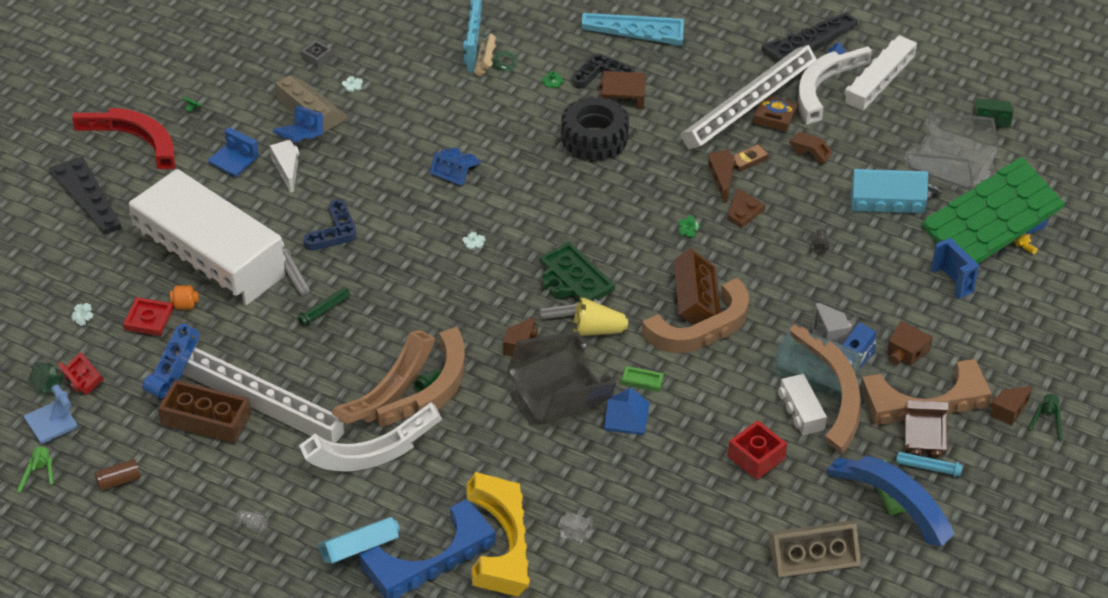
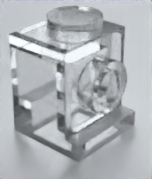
M567 512L559 521L561 537L584 545L592 531V517L588 516L586 519L581 515Z

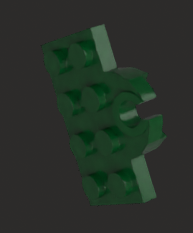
M570 241L539 257V263L547 269L543 273L544 290L548 289L551 285L557 286L549 289V295L567 298L573 295L579 301L580 297L594 301V299L598 300L615 290V284Z

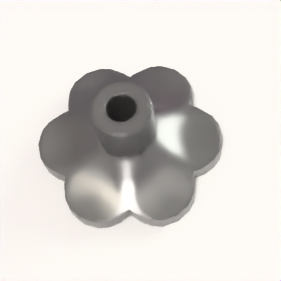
M928 184V199H931L934 193L942 194L939 188Z

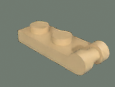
M491 33L480 44L474 68L478 76H482L486 69L493 65L491 60L493 58L492 51L496 46L494 44L496 37Z

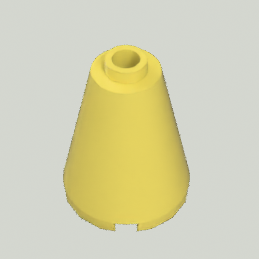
M580 297L581 303H577L574 323L577 324V329L573 328L575 336L620 334L623 330H627L628 319L625 318V314Z

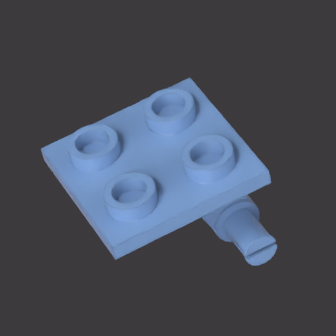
M59 385L52 387V391L56 395L55 402L24 415L25 421L40 444L78 428L77 423L69 412L72 404L68 400L67 393L62 391Z

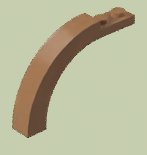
M794 324L789 329L791 338L826 363L840 383L842 389L841 408L836 422L826 435V441L843 454L853 440L860 420L861 397L855 372L846 356L831 341L825 346L819 338L814 339L811 337L808 330L801 326L799 328Z
M457 326L439 333L440 347L446 357L444 369L439 377L419 393L377 408V423L380 428L411 417L431 402L438 410L454 396L461 385L465 371L464 342Z
M422 330L410 332L400 356L386 377L362 398L334 407L332 415L336 416L339 421L347 424L360 419L368 423L377 419V408L398 401L411 386L427 360L436 338Z

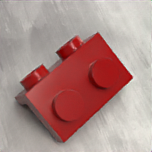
M81 352L67 365L61 361L58 363L62 369L60 373L65 379L72 381L70 385L77 392L81 390L88 395L104 379Z

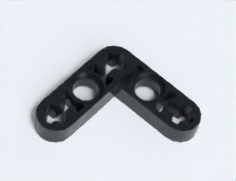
M594 54L573 74L572 86L577 89H583L600 72L635 73V69L603 54Z

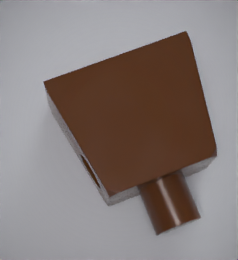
M900 321L888 345L887 353L890 355V363L898 365L900 362H903L907 365H913L931 350L933 337Z

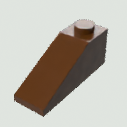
M729 149L708 153V168L724 203L728 201L734 176V166H736L735 156L731 155Z

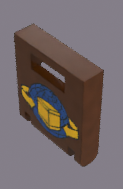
M766 97L761 101L754 114L753 123L787 131L798 110L799 103L795 102V104H792V101ZM765 115L772 116V117H776V118H780L781 120L775 119V118H771V117H767V116H765Z

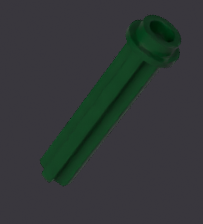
M348 288L340 289L305 313L300 312L297 317L298 322L302 326H309L312 320L351 295Z

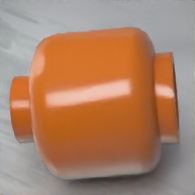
M177 285L170 291V303H173L176 310H192L195 303L199 302L198 291H194L192 285Z

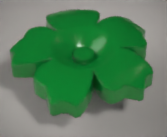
M688 216L687 221L685 218L679 220L678 225L681 226L679 234L684 236L687 233V237L693 238L696 236L695 231H698L700 228V223L695 222L696 219L693 216Z

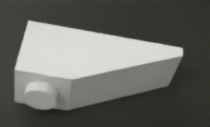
M291 140L270 145L271 159L290 193L294 192L298 166L297 156H299L297 146H294Z

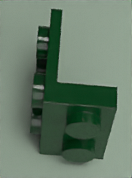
M978 98L975 102V124L1010 127L1014 107H1011L1009 101Z

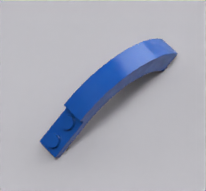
M865 456L860 461L838 458L826 469L829 476L862 481L890 495L915 521L926 544L943 546L954 535L950 523L934 499L914 479L892 464L870 456Z

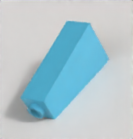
M388 517L317 544L324 563H333L398 538L400 528L397 521L393 520V517Z

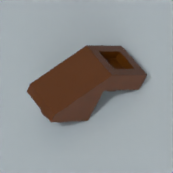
M802 132L796 133L789 141L799 156L810 151L819 164L824 163L833 153L822 138Z

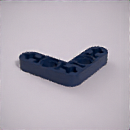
M337 199L330 202V215L335 227L307 233L303 237L305 249L315 251L348 243L356 239V227L344 201ZM340 219L347 220L346 222H339ZM329 235L334 236L333 239H327L325 237Z

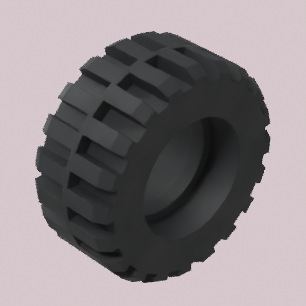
M588 96L586 99L583 97L577 102H572L570 106L568 105L562 113V144L569 153L572 152V155L577 158L581 157L582 160L586 161L587 159L591 161L601 159V161H604L609 157H615L616 153L622 152L627 145L629 116L626 110L619 103H614L612 99H604L600 96L598 98ZM597 127V128H602V129H600V130H591V129H587V128Z

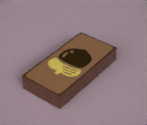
M759 144L754 145L734 155L736 159V166L734 167L739 172L767 160L769 154Z

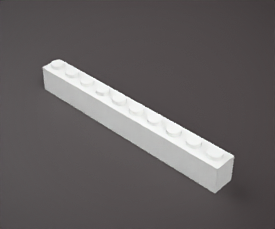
M809 45L795 49L682 132L680 135L687 148L692 149L702 146L815 62L817 59Z
M194 348L182 372L183 375L214 390L249 398L250 407L310 436L316 433L321 438L336 443L344 434L343 422L332 415V412L200 349Z

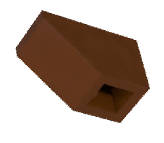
M530 318L507 329L503 340V355L526 359L528 352H532L533 349L532 340L537 338L538 327H535V318Z

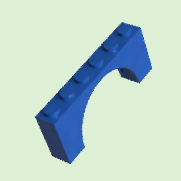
M466 499L450 507V521L456 529V536L452 544L443 553L428 560L405 561L387 554L379 546H376L360 554L361 569L384 598H399L411 589L418 588L426 581L435 579L439 574L455 568L466 560L472 559L484 550L492 548L495 545V531L473 504Z

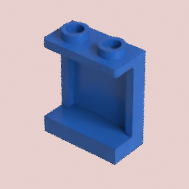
M951 238L935 245L931 271L935 273L943 270L956 283L954 295L958 299L973 293L979 265Z

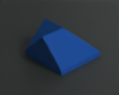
M631 387L609 398L604 430L644 435L650 403Z

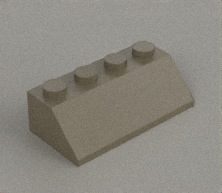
M289 75L275 83L277 99L293 113H295V107L302 106L323 114V132L348 119L347 115L303 80Z
M852 521L768 532L770 553L778 577L861 566L857 526Z

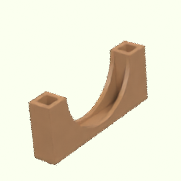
M976 359L957 362L954 372L956 385L946 394L936 398L919 399L901 394L884 380L882 374L862 377L860 387L874 425L905 421V404L907 400L948 402V411L946 413L948 414L989 407L991 399L990 389Z

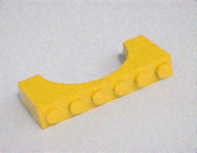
M475 472L466 484L467 501L482 506L496 517L506 532L509 548L508 553L503 556H480L471 568L472 585L519 597L528 588L530 581L527 574V544L524 538L523 495L520 484Z

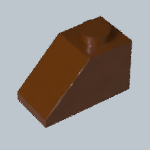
M1026 386L1002 390L998 397H993L990 403V407H992L990 416L1013 426L1030 400L1032 387Z

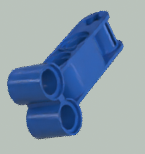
M184 323L177 326L153 375H148L143 382L142 388L145 392L164 399L174 380L179 381L199 340L198 330Z

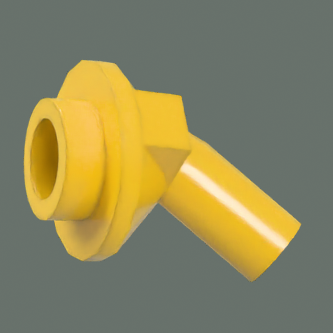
M1024 233L1013 241L1017 247L1021 246L1024 250L1036 254L1037 248L1029 244L1031 242L1030 234L1026 235Z

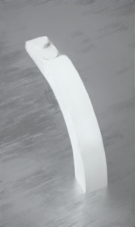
M869 46L838 55L835 51L817 59L805 70L799 86L798 109L806 125L822 120L823 106L815 92L818 86L824 80L837 73L870 64L872 50Z
M431 402L400 426L376 439L356 444H339L327 441L315 433L299 446L305 460L317 467L333 471L363 470L387 463L414 448L412 444L414 440L440 422L442 418L436 406Z

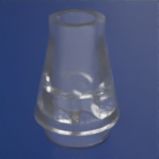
M240 510L237 513V521L256 533L264 532L268 527L269 518L263 512Z

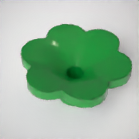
M554 71L547 73L542 78V83L545 84L546 88H559L560 84L564 82L560 74Z
M184 96L182 97L187 103L185 110L192 112L194 107H202L201 104Z

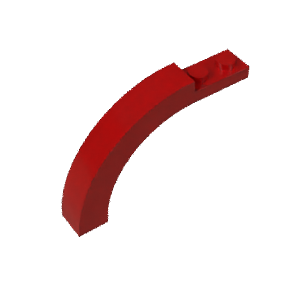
M109 108V113L72 114L74 131H121L131 133L144 139L153 147L156 152L157 169H176L172 139L167 130L153 118L136 111L120 108Z

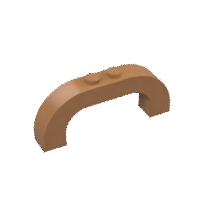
M738 278L723 284L721 289V299L728 305L729 308L687 328L673 327L657 314L642 321V336L654 347L671 353H688L709 346L715 341L728 337L743 326L748 314V291Z

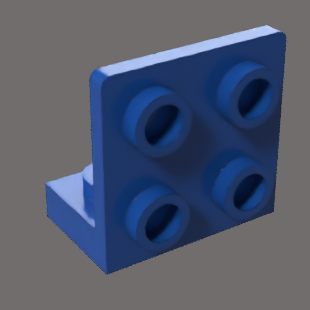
M298 106L295 107L294 125L273 129V133L278 134L281 138H289L292 142H300L304 138L314 139L316 136L323 134V114Z
M228 127L225 130L226 145L209 158L208 163L236 177L259 157L258 145L256 140Z
M457 148L443 149L434 154L430 174L459 185H464L468 168L481 164V160L477 159L473 154L461 153V150Z

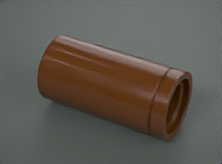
M135 459L94 472L100 491L141 478Z

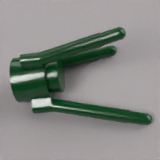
M1047 394L1043 398V403H1039L1038 410L1028 430H1032L1042 411L1048 415L1055 413L1058 439L1062 441L1059 398L1054 394Z

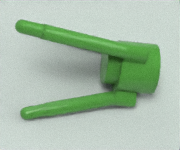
M34 448L32 458L29 460L17 493L22 491L30 471H34L35 468H43L45 465L48 470L49 484L53 485V459L49 458V450L47 448Z

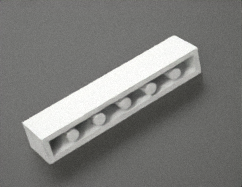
M900 35L895 40H892L889 46L882 50L880 56L875 58L872 64L866 67L860 76L856 77L854 83L846 88L845 103L864 111L914 58L917 43Z

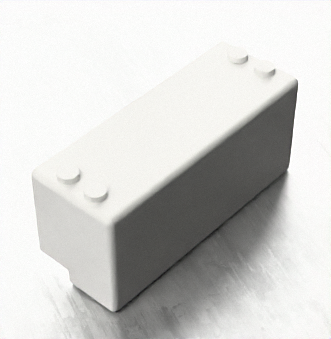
M179 169L174 170L129 202L132 226L140 228L143 236L149 234L156 243L160 242L165 245L169 252L174 251L177 253L182 261L187 260L193 264L196 270L200 269L205 272L209 279L213 278L218 281L222 288L227 287L233 291V295H239L242 292L243 304L245 305L249 304L285 276L284 261L286 258L283 254L282 248L284 243L281 240V236Z

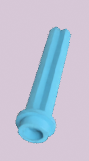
M902 452L898 453L896 459L898 464L954 475V478L961 476L963 466L959 462L951 463Z

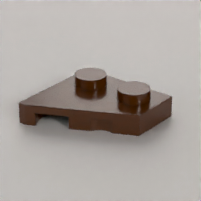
M738 188L727 220L742 229L765 211V204Z

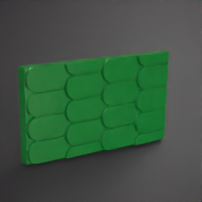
M1021 157L998 170L995 175L979 183L974 189L951 201L946 207L927 217L923 221L922 227L936 244L951 238L978 264L1024 233L1027 235L1046 228L1047 219L1063 209L1065 202Z

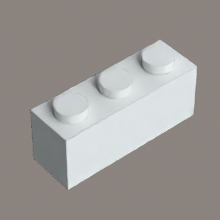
M800 374L781 379V387L778 389L781 399H784L787 412L792 414L794 425L797 429L799 428L801 434L807 435L825 430L827 416L805 375Z

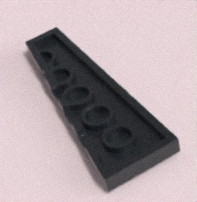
M845 12L826 21L819 22L813 28L806 27L801 29L800 33H791L782 40L778 38L761 46V51L776 62L785 58L795 49L807 45L814 51L856 27L858 20Z
M83 156L49 167L52 177L60 186L62 185L68 195L74 198L76 204L83 208L84 213L91 218L92 222L104 235L122 229L118 217Z

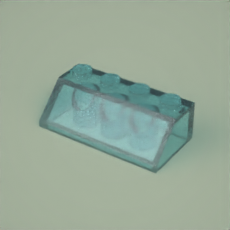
M788 330L778 348L773 365L797 375L804 374L807 379L842 392L840 383L830 367L791 338L790 331ZM810 333L811 337L814 339L819 338L825 346L830 342V340ZM831 341L846 356L857 376L864 353Z

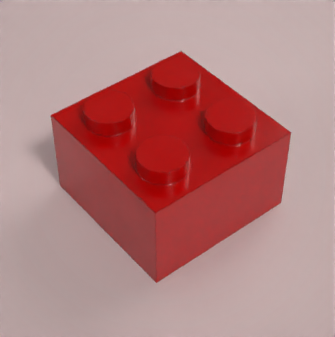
M757 420L729 441L728 457L758 480L785 459L787 443Z

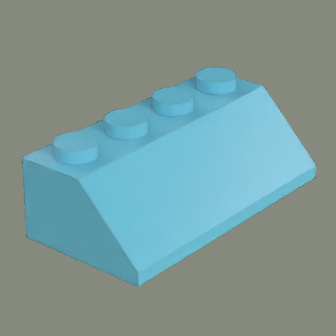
M854 169L850 194L851 211L925 213L928 171Z

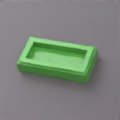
M626 366L621 379V385L660 392L664 373Z

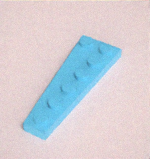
M471 0L470 21H468L469 32H467V41H464L463 50L467 53L464 54V64H467V71L474 72L482 0Z
M583 13L582 29L669 43L676 46L683 45L684 19Z

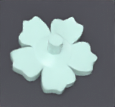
M349 76L346 79L347 81L342 82V86L348 92L362 89V79H355L354 76Z
M471 232L468 237H463L462 242L466 245L467 249L475 250V248L480 249L483 247L485 238L481 235L477 236L476 232Z
M77 304L74 307L76 312L72 313V321H76L80 326H85L86 321L93 319L94 314L90 312L92 310L90 304Z

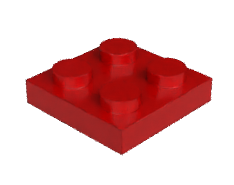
M136 297L123 323L124 330L161 336L174 309L173 303Z

